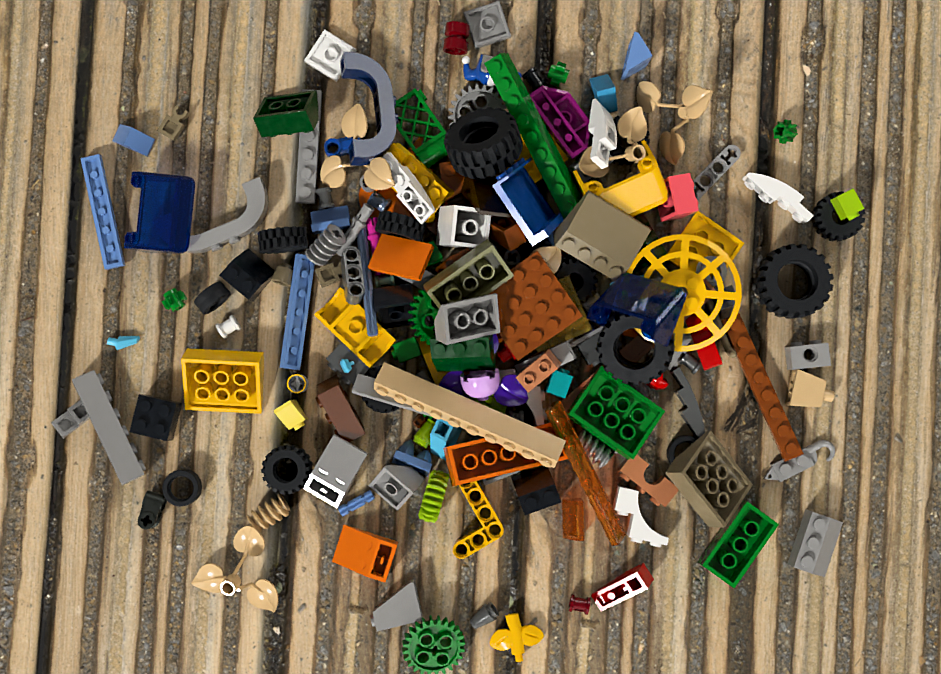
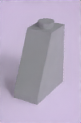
M415 579L408 581L374 608L370 619L372 626H376L377 631L414 623L415 621H422L423 613Z

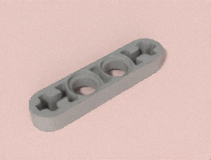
M728 145L693 180L696 184L694 189L696 187L699 188L695 193L697 200L739 159L741 152L736 145ZM733 150L735 152L734 157H730L727 161L723 160L729 154L728 151ZM714 163L722 164V172L714 171ZM702 176H707L710 179L708 186H703L700 183Z

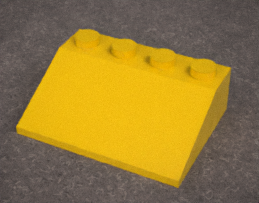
M186 349L181 358L185 410L262 413L264 352Z

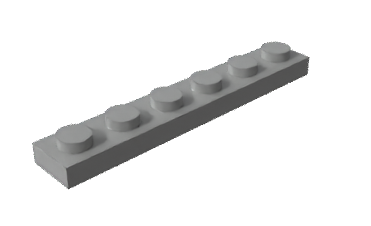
M302 89V92L312 91V90ZM316 90L319 121L314 131L309 133L300 132L296 203L315 204L316 202L315 190L317 186L322 104L321 90Z

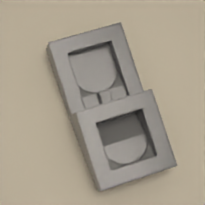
M80 400L68 408L67 412L52 421L51 424L64 439L90 418Z

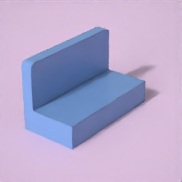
M347 205L312 211L310 213L312 219L311 229L314 235L323 233L324 229H328L327 226L329 224L336 225L341 230L348 229L351 225Z

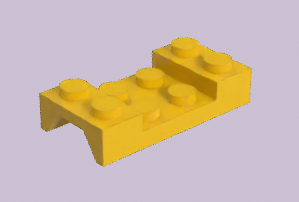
M393 143L387 152H391L402 166H407L426 191L435 208V212L425 222H433L438 208L446 199L454 194V191L403 145Z
M341 287L332 299L314 314L369 368H372L397 341L378 322V335L369 337L367 334L365 310L359 304H349L345 299L344 289Z

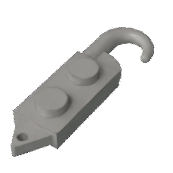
M820 440L807 447H803L801 449L804 454L786 462L781 458L771 463V467L764 476V479L782 482L814 466L817 462L816 450L822 447H827L830 450V455L826 459L829 462L835 456V447L828 440Z

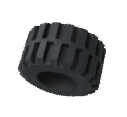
M289 444L271 450L265 456L266 459L262 462L264 466L261 469V473H264L263 481L268 483L266 486L268 488L271 487L276 493L280 492V494L285 495L293 494L304 488L313 471V463L309 459V454H306L303 448L300 449L296 445ZM290 458L297 464L298 473L293 480L287 481L279 476L277 466L281 459Z

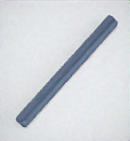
M365 227L362 228L357 236V244L361 255L365 286L363 299L367 334L369 337L378 335L374 308L372 274L368 268L370 256Z

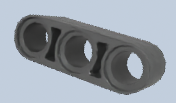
M349 246L344 249L341 258L344 294L349 304L357 305L361 302L365 292L361 255L356 247ZM351 291H356L359 295H354Z

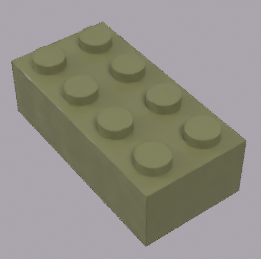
M486 239L423 284L436 306L440 308L442 304L488 295L514 275L491 242Z

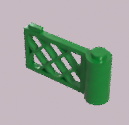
M415 88L396 101L395 108H403L402 117H398L400 125L397 123L396 128L417 159L429 169L448 156L444 145L446 131L425 103L427 98L422 90L417 91ZM415 95L418 99L417 107L408 106V99ZM406 109L416 111L414 120L404 118ZM419 111L428 113V122L417 120ZM403 122L414 123L412 132L403 131ZM416 124L427 125L425 135L415 133ZM429 127H438L440 133L436 136L428 135ZM414 137L424 138L423 144L418 148H415L413 145Z

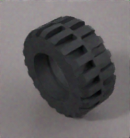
M486 107V109L479 108L474 112L466 113L463 117L460 116L456 122L450 125V129L447 130L444 138L445 149L454 170L460 175L468 176L471 179H476V177L485 179L487 176L493 177L499 172L506 171L507 167H511L515 160H518L523 148V141L514 116L506 110L497 107L495 109L492 107Z
M789 244L767 254L760 261L761 265L756 268L755 273L757 277L754 278V284H757V289L754 291L761 298L758 300L760 304H765L767 306L766 310L769 313L774 312L775 316L785 317L786 319L801 318L814 314L816 310H820L824 306L823 303L829 300L830 295L828 293L833 291L834 286L830 284V280L834 279L833 274H829L828 270L831 266L829 263L825 264L823 254H816L817 250L811 247L808 249L807 245ZM787 264L799 266L808 277V290L800 299H789L779 289L778 274L780 269Z
M629 307L624 311H618L606 322L597 340L599 341L597 345V352L600 354L599 361L605 365L603 369L607 373L611 372L613 374L612 378L615 380L619 378L623 380L622 383L627 385L629 382H633V385H640L642 382L648 384L654 378L658 379L661 377L662 373L668 369L675 349V338L669 323L666 324L665 318L661 315H656L655 311L651 309L649 311L644 310V307L636 309ZM638 328L650 334L655 343V350L649 360L642 363H634L628 361L620 354L617 344L620 335L624 331Z

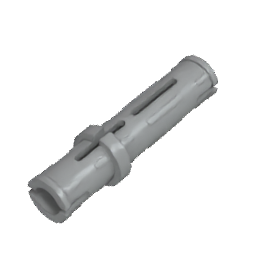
M364 203L357 216L353 217V222L345 233L346 242L336 252L338 255L342 256L344 249L351 246L362 228L366 227L367 220L375 210L369 204Z

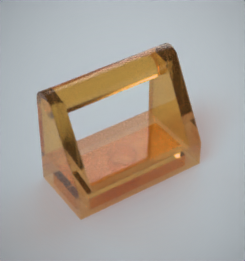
M581 498L562 499V530L564 539L585 541L584 503Z

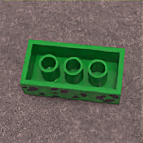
M743 500L726 527L719 530L698 560V563L735 588L779 524L752 504Z

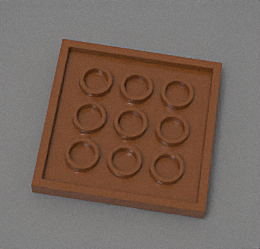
M536 251L513 267L511 272L514 276L489 293L497 294L500 322L499 335L517 361L583 316L539 251Z

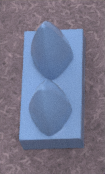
M412 439L403 443L396 450L392 463L399 466H411L417 472L427 477L432 466L429 450H424L414 457Z

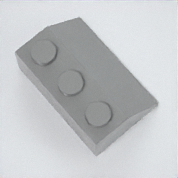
M493 293L442 304L434 320L436 340L449 345L500 333L497 294Z
M805 509L787 564L808 573L825 577L843 522Z

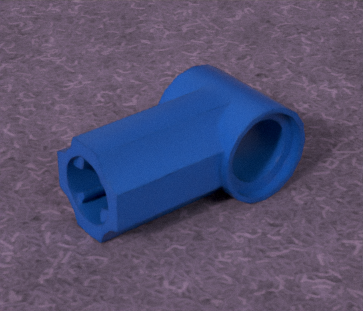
M353 137L328 139L324 144L327 157L348 155ZM331 146L338 147V150L334 153L328 151Z

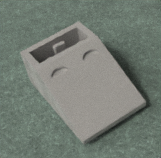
M334 434L303 489L337 508L346 497L368 453Z

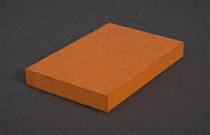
M381 234L368 268L376 272L421 281L434 246L425 242Z

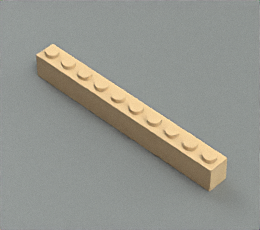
M385 362L374 381V390L378 394L392 397L400 404H408L416 411H424L435 419L445 420L453 427H461L471 435L484 437L490 443H498L508 451L521 453L523 457L537 460L545 467L555 468L566 443V440Z

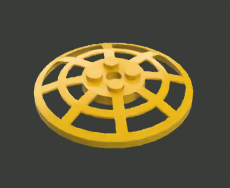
M688 234L662 237L644 247L627 270L622 288L625 310L630 307L628 293L640 294L642 307L648 311L650 308L647 303L646 294L658 295L661 306L655 310V314L660 316L667 311L676 316V325L671 327V332L675 333L674 351L677 352L701 349L721 338L735 321L742 298L739 273L728 254L713 242ZM681 240V251L669 253L657 259L650 251L665 242ZM696 241L707 245L715 250L719 256L710 262L701 255L689 252V242ZM644 256L652 265L644 274L641 286H630L629 282L633 270ZM680 257V269L669 272L662 265L667 260ZM688 259H695L706 267L697 274L688 270ZM724 261H726L733 274L736 292L724 291L722 278L716 269ZM656 269L663 279L659 287L647 286L648 280ZM710 273L715 277L718 291L706 290L703 279ZM679 287L687 289L688 294L685 298H679L676 295V290ZM705 298L717 299L714 310L708 316L701 308ZM723 299L735 300L731 316L720 330L713 320L722 307ZM695 313L702 321L693 327L683 328L684 316ZM704 327H707L713 334L711 338L703 342L682 346L683 334L693 333ZM634 328L645 340L655 345L653 338L644 330Z

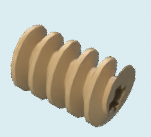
M280 493L277 494L279 500L272 497L271 505L268 502H264L265 509L259 505L258 513L251 510L252 517L247 515L250 525L254 526L260 533L263 532V528L266 530L269 528V523L274 525L276 520L281 521L283 516H289L290 507Z

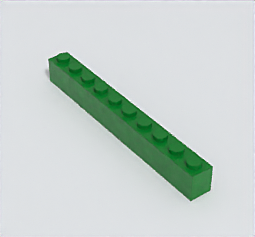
M499 53L484 64L509 113L514 116L519 132L565 219L582 199V196L509 54Z

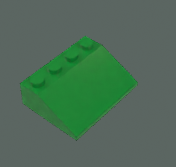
M600 366L565 413V416L627 460H632L655 428L665 410L630 385L622 383L623 380L612 378L613 374L611 372L607 373L603 369L604 367Z

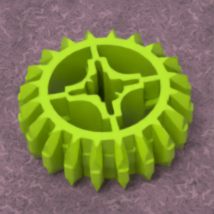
M433 470L430 473L418 514L419 519L425 522L435 523L438 519L450 478L449 474L444 473V471Z

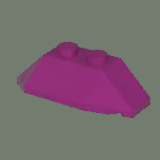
M542 85L530 94L548 132L567 156L573 159L588 148L590 135L588 130L589 119L568 91Z

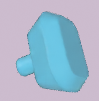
M341 359L340 365L344 373H349L352 370L351 365H354V361L349 362L348 359Z

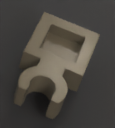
M178 105L173 108V116L166 115L157 130L174 142L185 127L181 121L189 116V112L186 110L182 115H179L178 112L181 108Z
M339 262L337 267H334L333 263H329L314 270L322 288L340 281L339 275L342 276L341 262Z

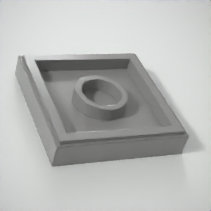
M500 1L464 12L466 23L470 25V35L475 49L511 38Z

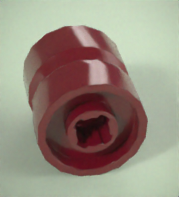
M459 21L447 22L445 27V36L447 38L444 39L443 51L452 55L467 54L469 42L466 39L469 38L470 25Z

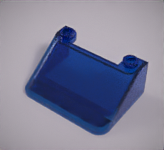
M140 171L132 172L131 184L136 188H141L137 231L128 232L125 235L124 248L146 253H185L190 243L195 194L194 179L188 176Z
M623 273L591 306L587 319L604 327L611 310L643 319L640 325L643 336L667 347L686 300V293L677 286L630 273Z

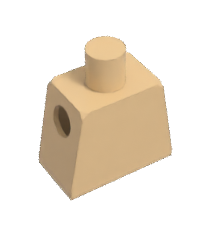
M795 369L791 372L785 405L821 407L823 401H833L835 392L825 389L826 380Z

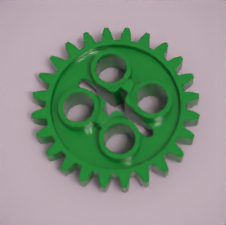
M419 290L420 296L413 297L417 302L410 303L414 310L408 311V313L413 315L408 321H414V324L410 327L411 329H417L414 335H421L420 341L427 339L426 345H430L429 339L435 333L433 331L435 327L434 320L439 308L432 306V299L427 292ZM426 316L430 318V324L428 326L425 324Z
M431 615L429 616V621L422 618L421 624L415 621V628L409 626L410 633L404 634L406 639L402 640L404 660L407 661L408 667L413 666L414 672L419 669L420 674H424L425 671L427 674L432 672L438 674L439 671L446 674V668L452 671V664L458 665L457 659L463 658L461 653L465 652L463 632L460 631L459 625L455 626L453 620L448 623L447 617L442 621L439 615L436 617V620H433Z

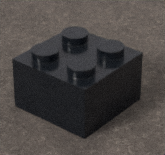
M139 394L129 432L163 441H172L182 403L147 394Z

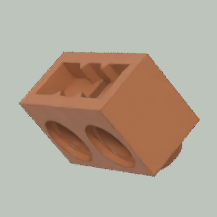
M548 349L515 378L529 393L556 371L562 363Z

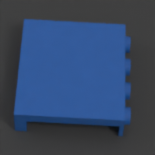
M530 157L526 161L522 158L496 177L497 182L492 186L531 245L534 246L547 238L563 222L564 218L561 212L557 214L553 212L524 168L532 160Z

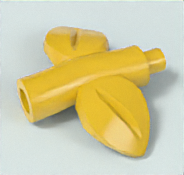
M511 613L505 615L508 629L504 628L495 631L490 639V646L500 651L511 648V654L515 655L516 662L523 661L522 654L525 653L524 645L533 646L538 644L543 639L544 634L537 626L532 624L522 627L519 614Z

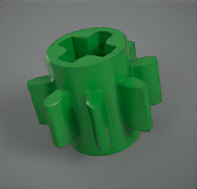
M558 61L557 65H551L547 78L551 79L550 84L559 87L560 83L565 84L570 71L565 69L567 64Z
M791 120L778 121L773 129L774 139H779V143L782 144L793 142L795 136L798 135L797 125L791 124Z
M174 288L163 294L165 300L161 302L165 309H171L172 312H176L185 307L184 301L187 297L183 291H177Z

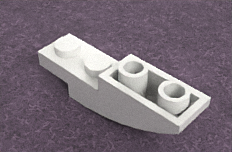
M595 98L592 100L588 130L593 134L590 158L603 169L608 167L610 151L617 149V131L611 114Z
M387 152L382 158L390 165L395 182L394 189L398 192L396 196L420 224H423L435 212V208L426 191L409 168L402 166L391 152Z
M748 173L742 178L745 181V186L750 190H755L763 202L771 204L777 200L778 205L782 209L788 210L792 214V218L798 223L804 224L814 216L800 204L804 196L789 185L775 178L757 173Z

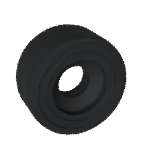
M218 281L203 290L196 297L194 303L206 315L220 307L230 297L231 293L221 281Z

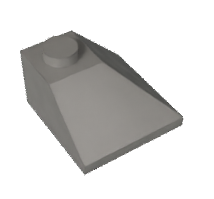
M386 465L370 483L369 487L398 511L425 478L411 466Z

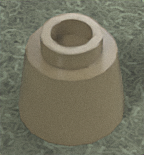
M281 263V266H277L271 281L282 286L291 287L292 266Z

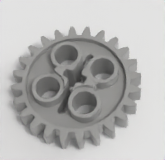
M476 84L475 89L472 90L469 85L468 92L461 89L462 96L455 95L457 102L451 101L454 108H449L448 111L453 113V115L448 116V119L456 122L461 116V110L464 108L474 112L469 105V101L474 104L476 109H486V107L495 109L497 107L505 110L507 107L502 105L503 99L498 98L499 92L493 94V87L487 91L485 84L482 89H479L478 84ZM478 98H484L487 104L484 107H479L476 101Z

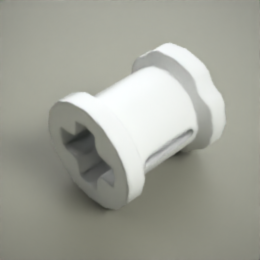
M230 315L229 319L223 323L215 324L218 332L224 339L233 331L241 329L240 324L233 315Z

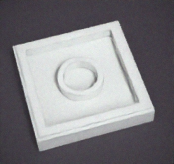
M324 29L304 61L337 82L341 76L340 60L343 52L356 53L357 50Z

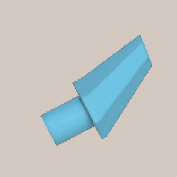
M119 336L118 339L109 337L107 344L115 346L116 350L137 344L140 337Z

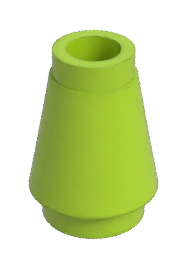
M427 419L415 433L413 442L426 449L430 445V433L436 422Z

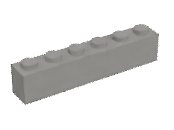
M92 370L72 379V383L121 485L123 486L144 476L143 471L146 470L142 460L138 461L135 453H138L134 443H129L127 439L129 432L125 425L121 426L118 420L121 416L117 408L113 409L110 404L113 399L109 391H104L102 384L105 383L101 374H96L95 370Z

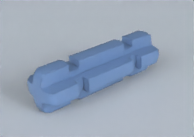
M369 490L363 495L348 501L347 504L339 506L340 514L345 516L350 511L365 505L366 502H371L375 499L374 494Z

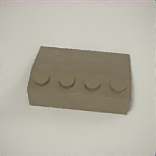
M588 190L553 232L554 246L617 282L630 268L648 237L651 228Z
M711 430L704 433L676 457L665 472L708 527L725 528L753 485Z

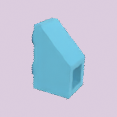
M437 419L430 433V452L446 461L443 448L455 445L463 428L453 427L447 421Z

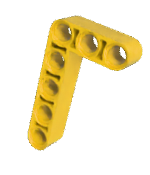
M478 481L459 485L482 525L455 541L453 554L459 559H464L499 539L504 533L503 525ZM472 491H479L481 497L479 500L474 501L470 498V493ZM482 508L490 509L491 513L488 517L480 515L479 512ZM497 524L500 527V531L497 534H493L489 530L490 526ZM476 534H480L484 540L482 543L477 544L473 541V537ZM459 544H464L467 550L465 553H458L456 547Z

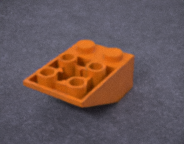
M344 524L332 562L366 577L386 582L399 542Z

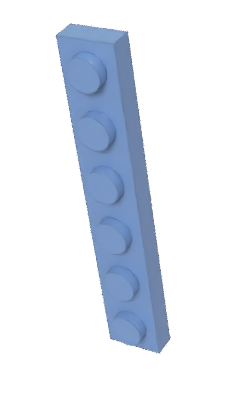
M97 154L80 158L104 269L109 270L125 266L102 156Z
M295 254L280 368L300 370L315 266L303 254Z

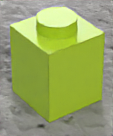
M854 188L830 200L840 220L848 218L850 221L860 216L859 211L865 209Z

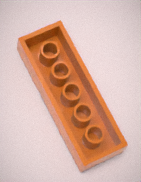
M560 421L534 426L564 440ZM485 438L443 448L452 486L541 466L539 461L527 459L516 451H508L502 445L490 443ZM565 445L558 461L569 459Z

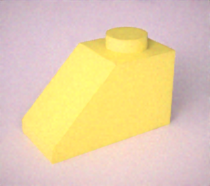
M289 400L273 410L288 430L294 428L296 431L305 426L304 421L308 419L297 400Z

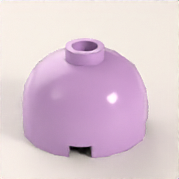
M498 368L495 371L478 370L469 371L470 374L467 375L464 372L460 374L463 390L468 396L477 398L478 401L488 400L489 396L493 395L500 385Z

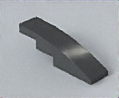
M676 367L670 373L680 386L674 392L684 408L678 412L694 436L699 439L705 433L699 405L680 367Z

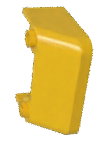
M645 140L641 141V144L646 150V155L637 164L640 173L604 189L602 184L596 180L583 183L577 170L573 171L582 197L589 190L631 217L665 203L668 199V190L657 160Z

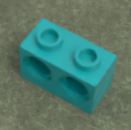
M562 368L554 371L548 379L544 392L565 399L573 376L569 375L570 371Z

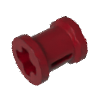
M571 594L568 611H580L588 615L591 598H579Z

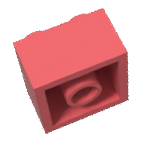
M690 173L669 176L664 179L668 190V199L665 203L657 206L661 222L682 219L699 211L698 200L694 192V182L691 179Z

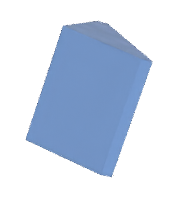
M634 32L629 42L620 80H625L647 67L653 56L638 32Z

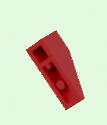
M642 563L592 593L591 597L600 611H603L648 589L654 578L645 564Z

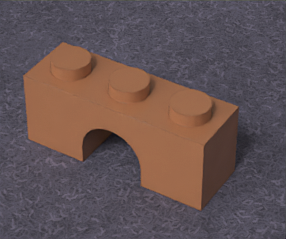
M638 455L632 460L625 459L618 467V470L621 472L619 476L627 482L633 481L636 484L634 488L642 494L645 492L651 496L649 500L659 507L661 504L666 507L679 491L678 488L662 475L656 482L647 483L644 479V471L649 464Z

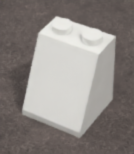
M459 205L441 206L439 209L436 245L474 249L486 239L489 240L491 215L479 214L474 207Z

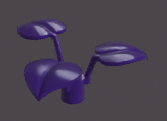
M493 334L494 353H496L499 347V340L497 335ZM448 372L442 378L439 386L468 398L469 396L463 390L460 381V374L463 372ZM509 374L501 379V383L494 393L496 401L501 405L515 407L528 401L527 391L515 378L517 375Z

